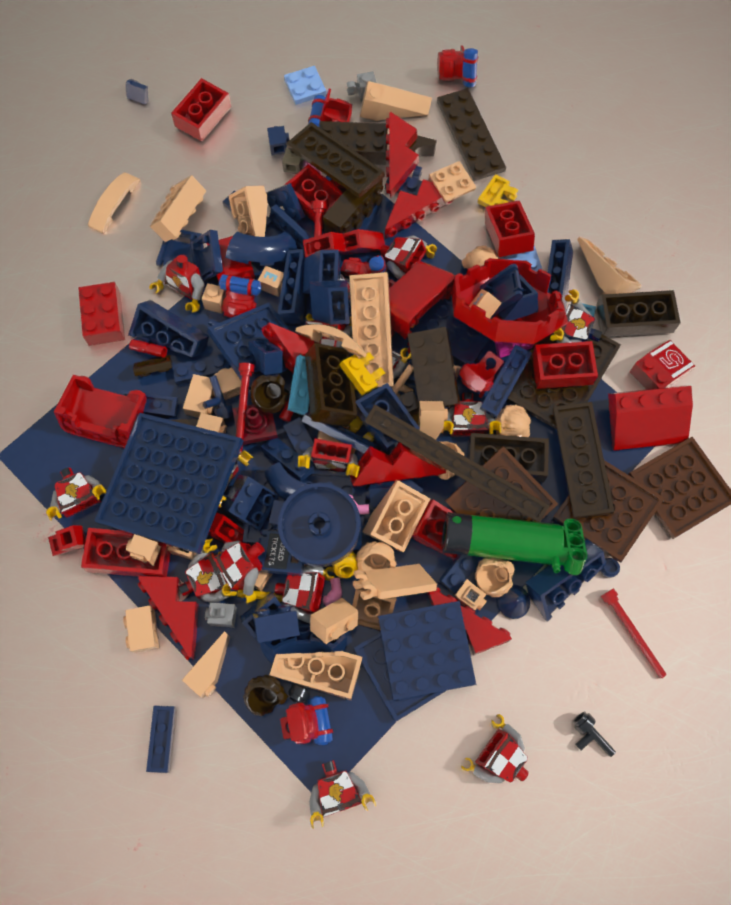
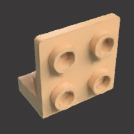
M460 161L429 174L428 181L433 182L445 202L454 200L476 189V185Z

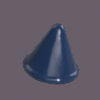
M512 585L508 593L498 597L499 610L508 618H522L530 608L529 594L523 587Z

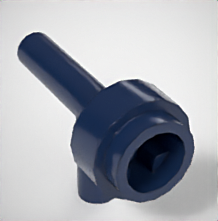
M217 376L209 377L216 398L204 401L203 407L207 409L218 405L219 408L214 409L217 417L223 419L232 417V404H225Z

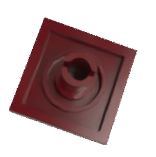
M254 404L247 405L243 445L278 438L273 413H263ZM237 407V408H232V409H233V414H234V419H235L236 428H237V418H238V408H239V407Z

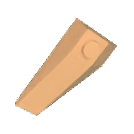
M264 185L245 186L229 195L232 215L234 219L237 218L240 225L238 227L239 232L251 236L265 237L268 203Z
M578 237L579 245L599 287L604 291L603 294L633 293L641 288L642 285L631 274L616 267L617 263L606 256L603 257L605 253L590 240Z
M343 651L276 654L270 676L351 700L362 657Z

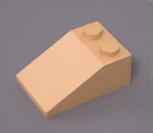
M396 480L371 514L363 533L388 544L395 550L404 552L430 498Z

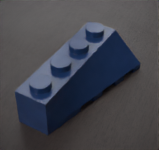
M152 300L137 305L128 336H136L143 341H151L191 357L204 352L210 337Z
M588 539L585 540L587 559L579 575L567 573L563 565H560V572L555 573L552 565H549L525 582L529 597L547 622L553 617L551 613L556 608L560 610L565 605L564 601L571 594L575 596L580 591L579 589L584 581L589 582L606 565L604 551Z

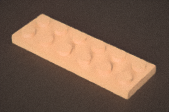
M388 273L350 275L353 340L361 346L365 353L370 352L374 357L373 360L369 361L370 364L365 366L369 373H373L380 367L386 373L377 381L378 386L376 388L386 383L390 387H394Z

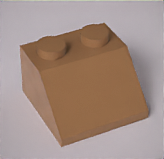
M356 589L352 606L358 610V624L381 630L378 616L393 613L397 597L379 599L375 596L363 600L360 593L368 589Z

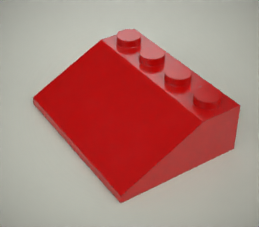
M673 386L608 393L613 450L682 443L689 438L693 409L692 386Z

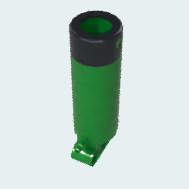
M450 512L444 518L442 529V551L444 553L551 564L555 573H559L560 565H563L565 571L571 575H579L587 559L582 525L575 519H566L563 526L559 524Z

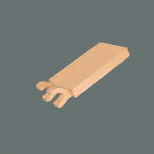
M420 564L364 571V573L360 570L354 571L356 579L360 578L358 581H353L354 588L368 589L360 593L363 600L375 596L379 599L431 592L436 591L437 583Z

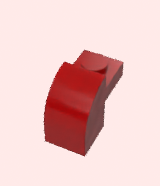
M73 525L55 531L56 535L48 537L52 556H59L85 547L86 538L83 526Z

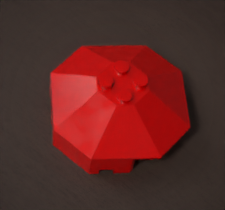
M489 258L485 260L484 266L480 267L477 264L467 269L466 275L463 276L461 273L455 275L452 291L454 317L495 342L535 344L568 324L564 303L561 300V293L558 291H553L551 294L547 292L551 274L542 269H539L538 272L532 270V264L527 261ZM511 264L518 266L519 275L538 293V312L513 321L501 320L498 315L489 319L485 316V310L475 304L469 307L481 291L480 286Z

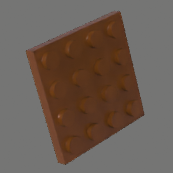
M693 437L688 438L628 474L665 498L655 512V515L672 539L731 505L730 487Z
M504 446L482 465L487 470L550 505L543 518L558 505ZM465 481L445 500L459 514L537 522L468 481Z
M604 460L614 513L575 520L581 523L585 540L588 539L606 554L621 563L665 498ZM569 496L553 517L562 525L566 519H573Z

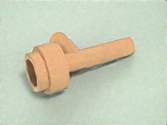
M411 364L407 366L394 384V387H392L397 397L401 396L398 393L399 391L403 393L413 391L412 388L404 385L414 371Z

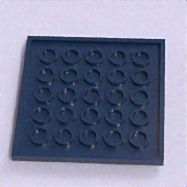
M139 413L94 522L201 554L244 440L240 437Z

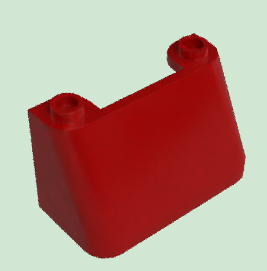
M422 261L415 262L410 267V270L389 288L391 328L406 339L408 334L412 333L410 328L417 325L420 318L440 299L442 301L444 299L448 300L452 296L455 275Z
M72 375L54 410V414L60 427L67 433L125 448L139 413L144 411L147 398L146 394L140 390L129 391L128 395L124 396L94 388L88 377Z

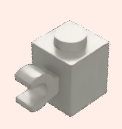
M374 72L357 74V83L354 81L347 82L348 95L359 93L360 101H363L366 83L368 81L377 83Z
M210 602V607L206 608L205 620H208L207 623L210 626L235 628L237 607L235 604Z

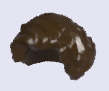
M277 374L274 376L262 375L253 381L250 398L257 409L263 413L274 414L283 408L288 396L284 389V379Z
M260 675L252 678L245 687L243 696L247 709L252 714L259 715L260 717L272 713L276 705L284 704L288 698L279 680L270 675Z

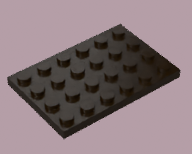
M591 328L585 342H593L598 377L593 385L537 389L531 354L506 401L512 405L523 407L528 414L556 429L553 407L588 402L621 344L601 334L600 339L594 337L595 330ZM554 333L535 343L530 352L533 353L535 345L558 343L557 340H550V336L554 335Z

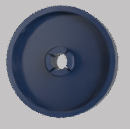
M313 483L297 489L286 499L278 517V532L284 547L296 560L313 567H326L344 560L354 550L361 534V518L356 503L343 489L332 484ZM322 520L325 522V525L319 531V529L315 528V523Z

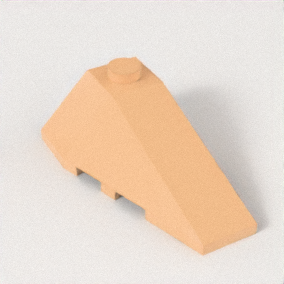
M368 81L366 83L360 117L379 121L389 118L390 112L400 118L428 115L432 98Z

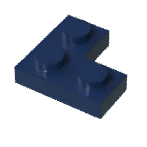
M291 183L266 192L267 203L270 208L276 204L279 207L283 206L286 214L294 221L306 216Z

